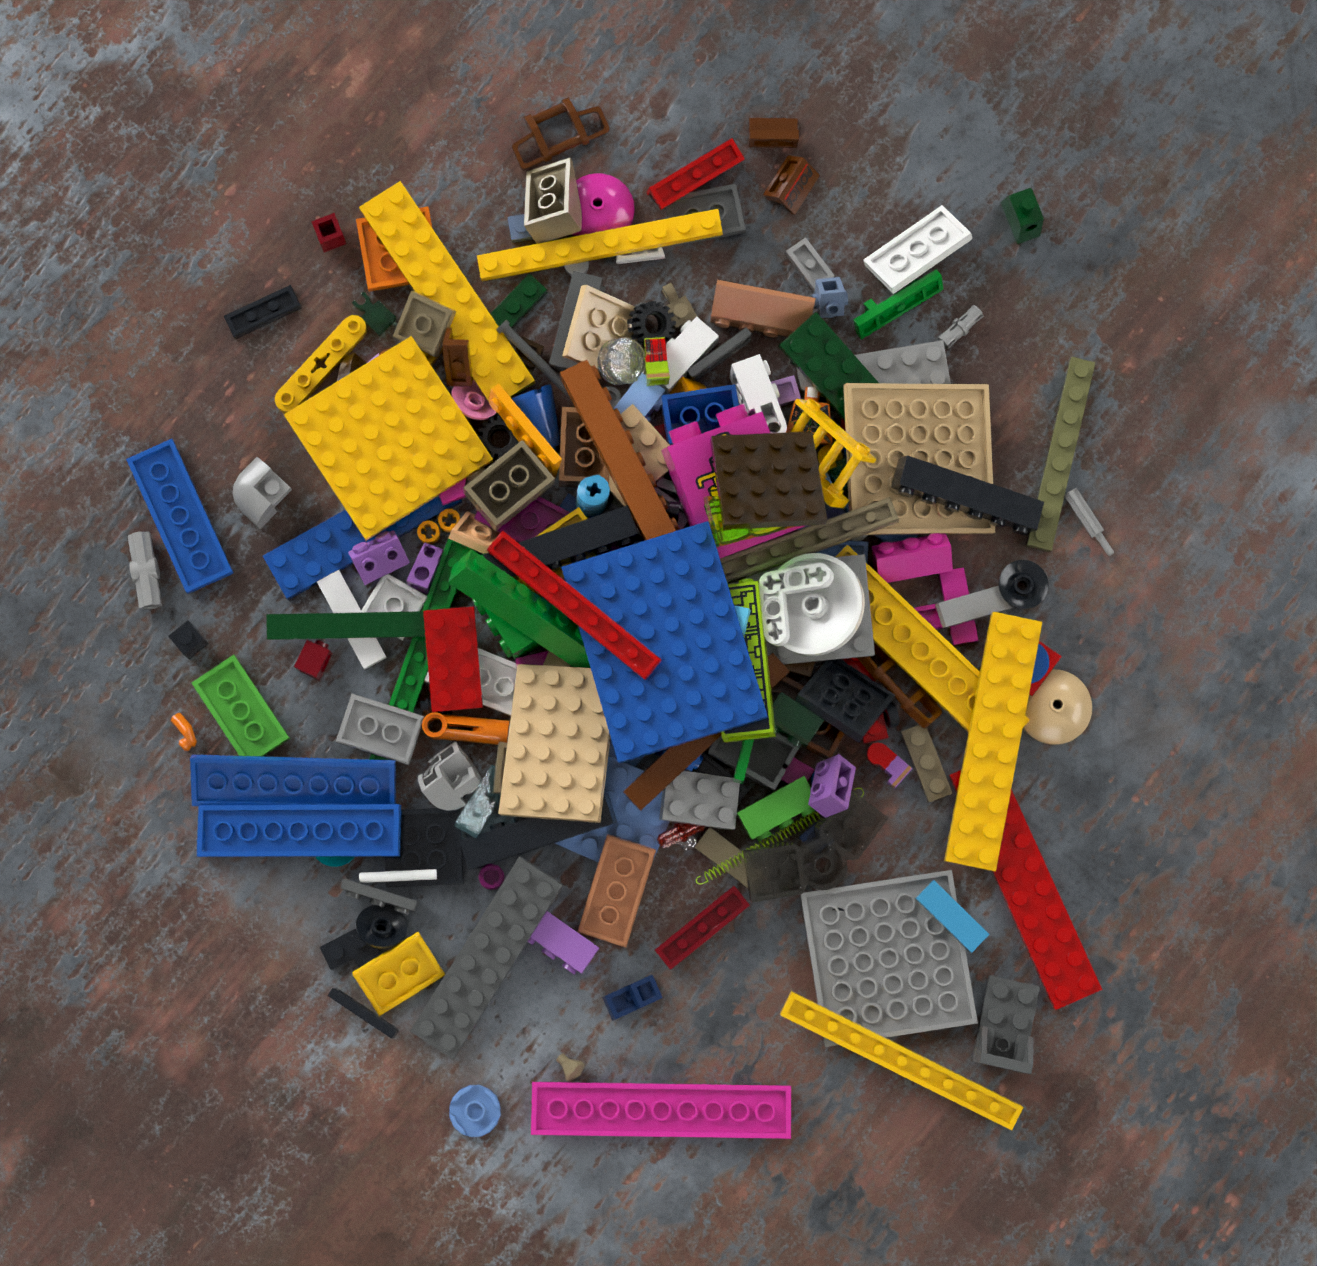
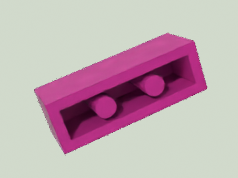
M932 533L929 536L910 537L902 541L883 542L872 546L874 570L887 583L953 571L951 544L946 534Z

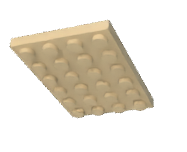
M517 665L498 813L501 816L601 822L611 737L591 668Z

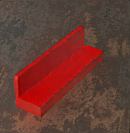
M733 138L649 187L646 193L652 195L658 207L662 210L741 163L745 158Z

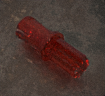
M676 823L673 828L659 834L657 842L661 848H667L679 841H687L688 837L703 831L705 826Z

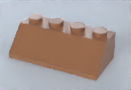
M717 280L710 322L715 323V326L720 328L733 326L738 327L742 331L747 327L751 333L753 331H760L768 337H778V335L788 337L813 314L816 298Z

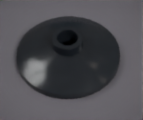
M1016 560L1008 564L1001 572L998 583L1003 599L1009 605L1018 609H1031L1039 605L1045 599L1049 586L1044 570L1038 564L1029 560ZM1018 582L1024 583L1025 590L1018 588Z
M372 905L365 908L358 915L356 932L359 938L371 947L380 949L391 948L405 938L407 933L406 918L401 912L394 911L395 907L385 905V907Z

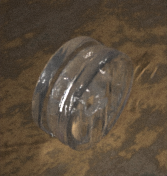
M619 338L609 340L601 347L598 353V369L602 377L611 384L623 385L634 383L641 378L645 371V352L634 339Z

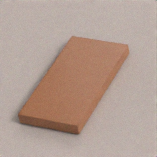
M607 834L577 931L578 933L625 948L627 947L657 849Z

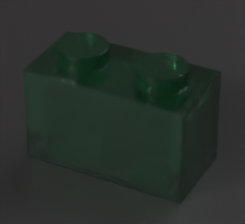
M782 692L773 703L775 733L782 732L788 736L787 741L797 748H800L801 745L806 748L824 720Z

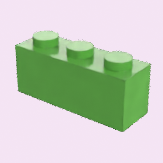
M805 776L739 811L737 816L750 839L757 838L759 842L772 835L770 832L772 828L779 825L780 829H783L794 823L792 817L800 813L804 817L815 811L808 805L811 787Z

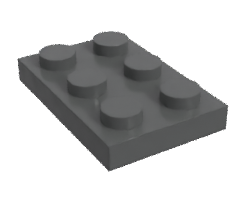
M736 184L691 192L665 208L667 218L714 209L719 210L723 235L674 244V247L746 233Z

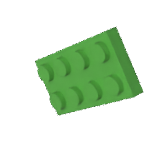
M232 655L192 682V685L239 756L264 757L290 739L235 655Z

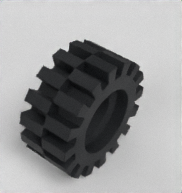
M656 301L643 303L633 308L635 311L630 312L629 316L632 319H628L627 324H632V327L628 328V332L634 333L630 337L632 340L638 339L636 342L638 345H643L644 347V338L665 337V342L672 338L670 334H674L675 329L671 328V326L676 325V321H671V317H674L673 312L668 313L670 308L668 306L663 307L664 303H656ZM648 315L655 316L658 321V330L654 334L649 333L645 327V319Z
M497 415V418L494 419L493 416L490 417L488 422L484 421L482 428L478 430L479 439L495 461L519 443L500 415ZM499 430L507 432L510 436L509 444L503 448H497L491 443V436Z

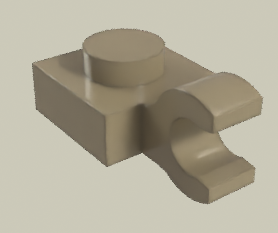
M672 283L662 287V293L669 303L666 305L670 308L668 313L673 312L674 317H671V321H676V325H673L675 330L681 328L688 320L692 322L697 315L686 295L678 298Z

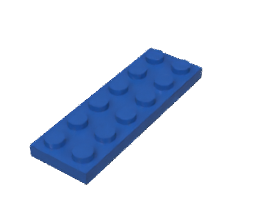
M169 439L126 459L186 593L190 594L233 574L234 572L174 440Z

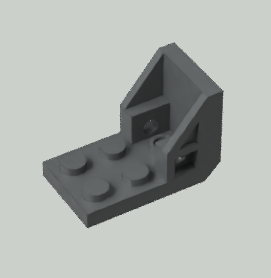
M988 975L973 1050V1062L1025 1074L1032 1073L1033 1037L1030 1036L1040 986Z

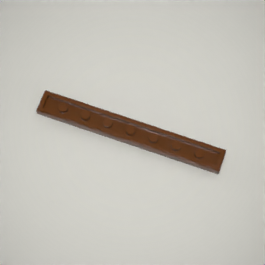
M773 652L768 655L770 685L773 688L790 671ZM721 732L669 748L636 778L623 793L641 811L721 736Z

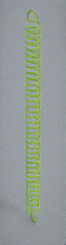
M813 811V813H812L813 815H811V816L813 817V819L815 820V822H817V821H816V819H815V817H814V813H815V814L818 816V818L821 820V818L819 817L818 812L816 813V812ZM808 815V817H807V816H804V819L800 818V822H799V821H796V824H795V823H792V827H791V828H792V830L794 831L795 834H796V832H795V830H794L793 824H794V825L797 827V829L800 831V829H799V827H798V825H797V822H799V824H800V825L802 826V828L804 829V827H803V825H802V822H801V819L805 822V824L807 825V827H808V824H807V822H806L805 817L810 821L811 824H813V823L811 822V819H810V816H809V815ZM788 825V829H787V828H784V829H783V830H784L783 833H784V835L786 836V838H788V837H787V835H786V833H785V829H786V830L789 832V834L792 836V834H791V832H790V830H789V826H790V825ZM779 831V833L776 832V833L781 837V839L783 840L782 835H781V832H780V831ZM771 835V838H770V837H767V840L763 839V843H762L761 841H759V845L755 843V845H754L755 848H754L753 846H751L750 849L746 848V852H745V851H742V854H741V853H738V857H737L736 855H734V859L730 857V859H729L730 862H729L728 860H725V863H726L725 867H726V868L728 869V871H729V868H728V865H727V862H728V863L731 865V867L734 869V867H733V865H732V863H731V859L734 861V863L736 864V866H738V865H737V862H736V860H735V857H736V858L739 860V862L742 864V862H741V860H740V857H739V854L742 856V858H743V859L745 860V862H746V859H745V857H744L743 852H744V853L748 856V858L750 859L747 849L751 852V854L753 855V857H754V854H753V852H752V848H753V849L756 851V853L759 855V853H758V851H757V849H756V845L759 847V849L761 850V852H763L762 849H761L760 843H761V844L765 847V849L767 850V848H766V846H765V843H764V840H765V841L767 842V844L770 846V843H769V841H768V838H769V839L773 842V844L775 845V843H774V841H773V838H772V835ZM721 862V866L717 864V869H718L717 872L719 873L720 876H721V873H720V871H719L718 866H719V867L723 870V872L725 873L724 868H723V865H722L723 862ZM713 867V871H712L711 869H709V874H708V876L711 878V880H713V879H712V877H711L710 871H711V872L714 874V876L717 878V876H716V874H715V871H714V868H715V867ZM706 871L704 872V875L707 881H705L704 883L708 882V879L706 877Z

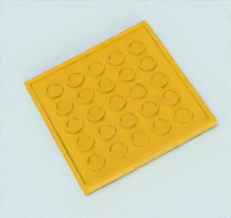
M412 336L284 414L291 428L366 541L493 462V458Z

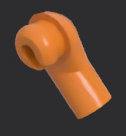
M181 713L175 714L171 718V722L184 736L183 739L179 740V745L185 751H189L197 743L192 725Z

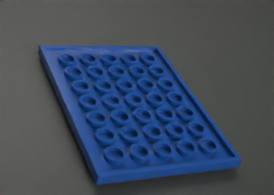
M709 521L561 567L565 581L662 660L650 676L644 680L579 627L618 763L768 718Z

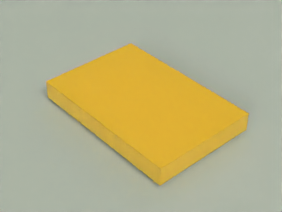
M419 931L352 972L379 1016L445 976V972Z

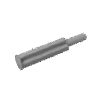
M1077 488L1070 490L1064 497L1091 538L1096 537L1108 556L1113 555V549L1102 534V531H1104L1103 527Z

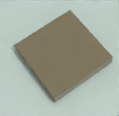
M411 291L393 337L404 341L412 336L421 351L433 357H438L446 329L450 328L456 311L415 291Z

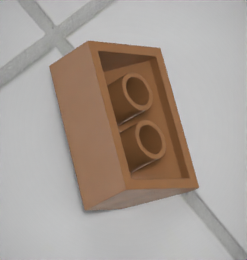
M562 407L560 457L562 460L559 467V487L578 488L583 479L594 475L604 477L609 484V472L576 408Z

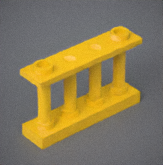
M797 398L794 403L803 412L790 432H802L812 418L820 425L813 435L815 450L827 432L836 439L819 465V473L824 501L830 507L845 508L849 500L842 494V489L860 461L875 463L877 459L869 453L871 451L869 447L854 440L820 410L821 405L810 398L808 400ZM843 447H845L853 455L834 484L826 480V473Z

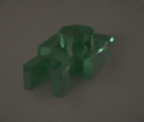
M363 291L361 295L366 299L365 304L359 305L355 300L352 304L357 310L365 312L361 318L380 336L397 318L379 300L373 305L369 296Z

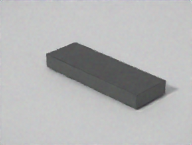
M747 327L688 369L687 378L698 381L751 341L752 333Z

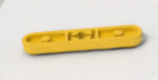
M351 315L345 318L278 390L275 395V404L281 412L287 413L305 402L341 363L342 359L364 338L367 327L361 317ZM327 358L325 361L327 367L325 369L320 367L316 370V361H323Z

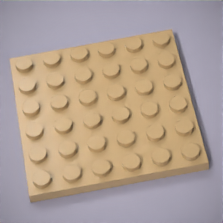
M844 384L846 433L857 442H861L869 447L871 450L869 453L877 459L875 463L860 461L849 478V512L890 497L899 518V523L866 535L995 533V526L990 524V520L984 518L982 520L972 519L967 516L968 513L960 510L959 512H951L944 509L945 505L939 503L935 505L927 504L921 501V497L915 495L913 497L903 496L898 493L899 490L891 488L898 460L907 455L993 484L989 384ZM846 449L848 463L853 454Z

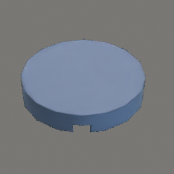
M469 1085L460 1089L452 1098L449 1107V1118L454 1128L461 1134L469 1137H481L490 1133L498 1124L501 1115V1106L496 1094L489 1088L481 1085Z

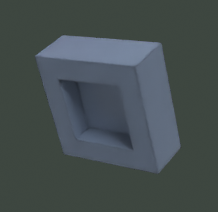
M524 214L507 217L512 243L534 240L524 227Z

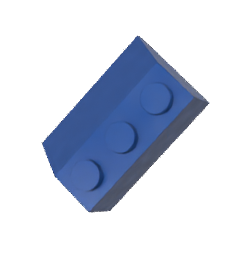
M736 385L661 395L667 443L673 445L669 431L696 421L702 434L719 428L720 425L716 414L739 405Z

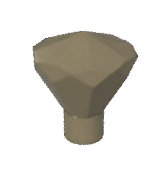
M564 1053L556 1059L562 1066L565 1079L568 1082L578 1078L585 1068V1064L582 1061L569 1059Z

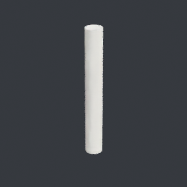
M437 869L359 873L360 883L437 879Z

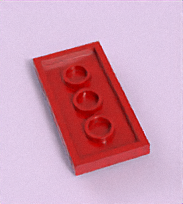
M474 606L423 611L432 712L483 708Z

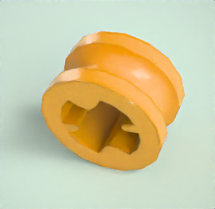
M445 509L439 514L438 523L443 531L450 533L461 518L456 510ZM449 515H453V519H457L456 523H451L450 527H447L443 519H448Z
M424 521L417 529L418 537L422 543L432 545L440 538V529L433 521ZM426 527H431L432 531H436L435 535L431 534L432 538L427 539L426 535L422 534L423 530L426 531Z

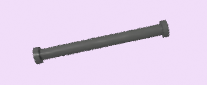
M505 320L496 331L499 334L502 332L570 399L560 375L509 326L510 322Z

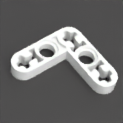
M815 563L770 571L761 576L759 591L765 639L775 646H782L790 638L786 594L828 587L834 578L830 567L823 563ZM819 570L827 573L826 576L822 577L821 582L819 579L809 578L807 575V571L811 576L819 575ZM800 573L802 575L801 584L796 587L792 586L790 583L791 576ZM772 578L776 582L784 581L786 588L782 584L773 585V590H771L766 585L771 582ZM778 602L781 606L780 612L775 616H771L768 608L772 603ZM782 620V622H777V628L783 632L778 636L777 640L772 636L776 632V626L772 622L770 623V621Z

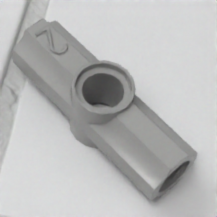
M135 532L128 535V542L132 560L130 562V573L133 583L136 585L139 608L141 610L155 609L162 606L158 583L160 570L157 559L154 557L151 533Z

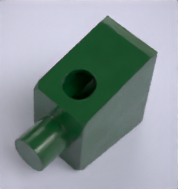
M1032 188L1011 194L1001 201L1017 245L1040 237L1044 218Z

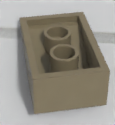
M571 158L526 172L524 227L537 244L581 231L582 210Z

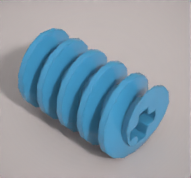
M600 475L587 477L578 486L575 505L576 508L579 507L586 517L598 516L607 507L610 487L604 477Z

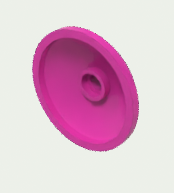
M600 173L585 175L576 180L582 210L581 231L572 234L574 237L631 226L635 211L634 200L624 183L613 176ZM595 201H601L602 205L596 207L593 205V203Z

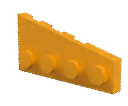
M497 384L490 391V406L495 412L499 413L518 442L523 440L556 479L562 460L561 457L500 384Z

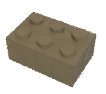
M522 440L464 486L463 493L496 532L552 487L555 478Z

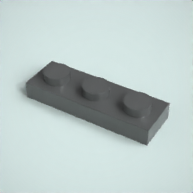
M343 878L341 889L346 890L345 896L360 900L361 895L371 898V904L385 907V903L395 905L394 911L409 915L410 910L417 911L419 902Z

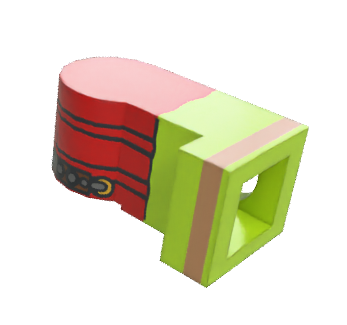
M665 337L644 338L646 386L669 385L670 375Z

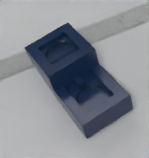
M650 975L602 998L613 1021L663 997L653 975Z

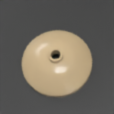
M1052 669L1035 694L1028 697L1025 716L1030 721L1023 729L1035 740L1050 745L1068 743L1077 738L1088 726L1092 715V701L1086 686L1073 674L1063 670ZM1055 700L1061 703L1060 709L1054 708L1053 702Z

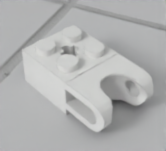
M759 354L733 363L729 378L732 385H736L738 401L740 405H745L748 416L763 412L769 430H774L776 433H786V421L777 399L780 397L776 384H771L768 375L771 374L767 361H762Z

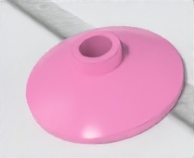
M474 380L472 386L453 387L451 396L465 416L475 420H487L497 413L492 409Z

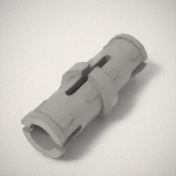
M972 305L963 316L953 320L952 325L937 338L939 341L943 340L944 348L949 349L958 339L966 336L969 333V329L984 317L982 311L977 306Z

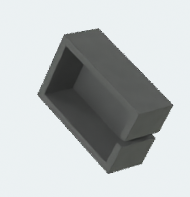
M776 731V737L754 739L745 777L772 792L775 791L786 771L782 766L788 768L800 745ZM721 735L712 744L708 755L735 770L742 741L724 742Z

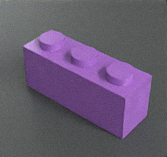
M548 911L528 941L532 945L535 941L544 947L541 952L554 960L556 956L564 961L562 966L574 975L577 971L582 974L600 949Z

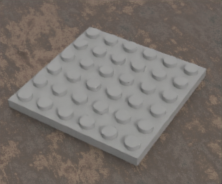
M952 870L800 893L817 1004L885 1038L977 1024L965 947L915 899L935 880L957 902ZM823 1037L824 1047L839 1045Z

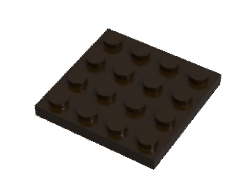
M812 431L711 436L710 443L723 530L826 525L827 514Z

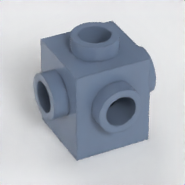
M840 277L816 279L815 294H812L811 297L816 298L814 309H817L818 315L821 318L844 316V305H848V294L843 287Z

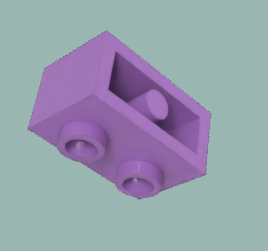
M394 530L381 532L374 540L367 543L361 542L348 552L364 585L410 563Z
M839 754L817 763L808 805L825 818L847 810L856 767Z

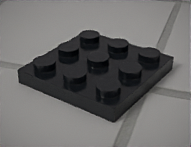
M837 659L825 661L798 693L795 701L860 743L890 705L895 694L843 660Z
M439 808L401 810L400 857H385V871L437 869V879L386 882V888L464 884L463 856L460 840H462L461 808L449 811Z

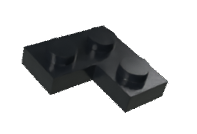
M356 928L320 946V950L330 970L353 959L358 968L381 955L379 948L371 947L359 938Z

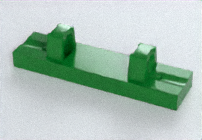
M934 270L919 280L917 278L906 285V288L878 305L872 299L863 303L865 313L853 319L856 334L862 340L944 290L942 275L937 270Z

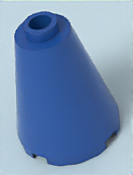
M551 384L511 398L557 452L556 446L560 445L561 441Z

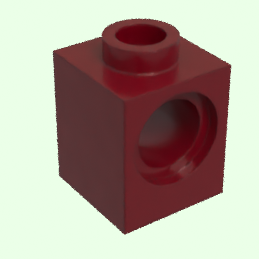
M315 639L314 643L306 640L294 668L320 681L333 655L328 650L329 645L318 639Z

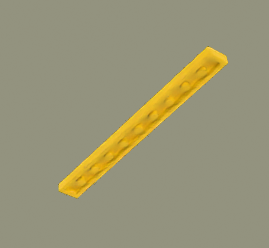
M714 209L477 255L480 278L483 282L721 236L723 232L719 210Z
M793 991L790 992L780 1012L782 1017L1010 1130H1013L1022 1112V1105Z

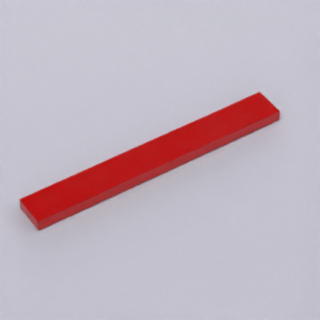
M503 530L487 548V552L644 680L650 676L662 661Z

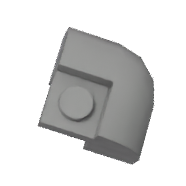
M256 457L239 474L234 483L232 494L239 510L261 529L277 513L275 507L292 489L267 464Z
M456 741L428 761L430 764L429 768L424 774L418 775L421 791L427 799L437 808L447 811L457 810L466 806L463 796L474 792L478 785L481 784L480 781L483 780L470 758Z

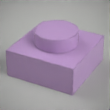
M794 375L771 382V384L775 383L780 394V397L777 398L779 406L791 404L797 398L801 399Z

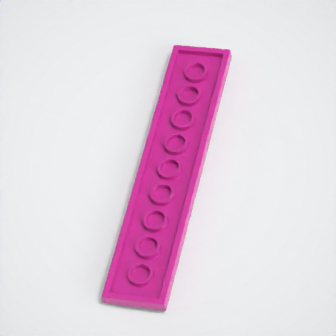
M532 1082L531 1135L791 1139V1085Z

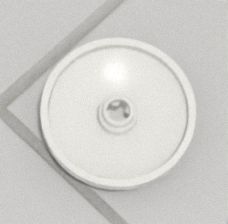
M809 553L800 555L787 561L778 569L823 563L830 567L834 574L833 581L828 587L786 594L790 638L782 646L801 655L819 656L839 649L852 638L863 618L865 599L858 577L844 562L827 554ZM819 570V575L811 576L808 574L807 571V575L809 578H817L820 580V582L822 581V577L826 576L827 573L823 572L822 570ZM800 573L793 574L790 578V583L794 587L799 586L802 582V575ZM772 578L771 582L767 585L771 590H773V585L782 584L786 588L784 581L776 582ZM774 602L769 606L768 612L771 616H775L780 612V604ZM782 620L770 621V623L772 622L776 626V632L772 636L778 640V636L783 632L777 628V622H782Z

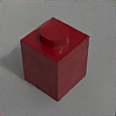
M335 213L311 221L324 253L347 244Z

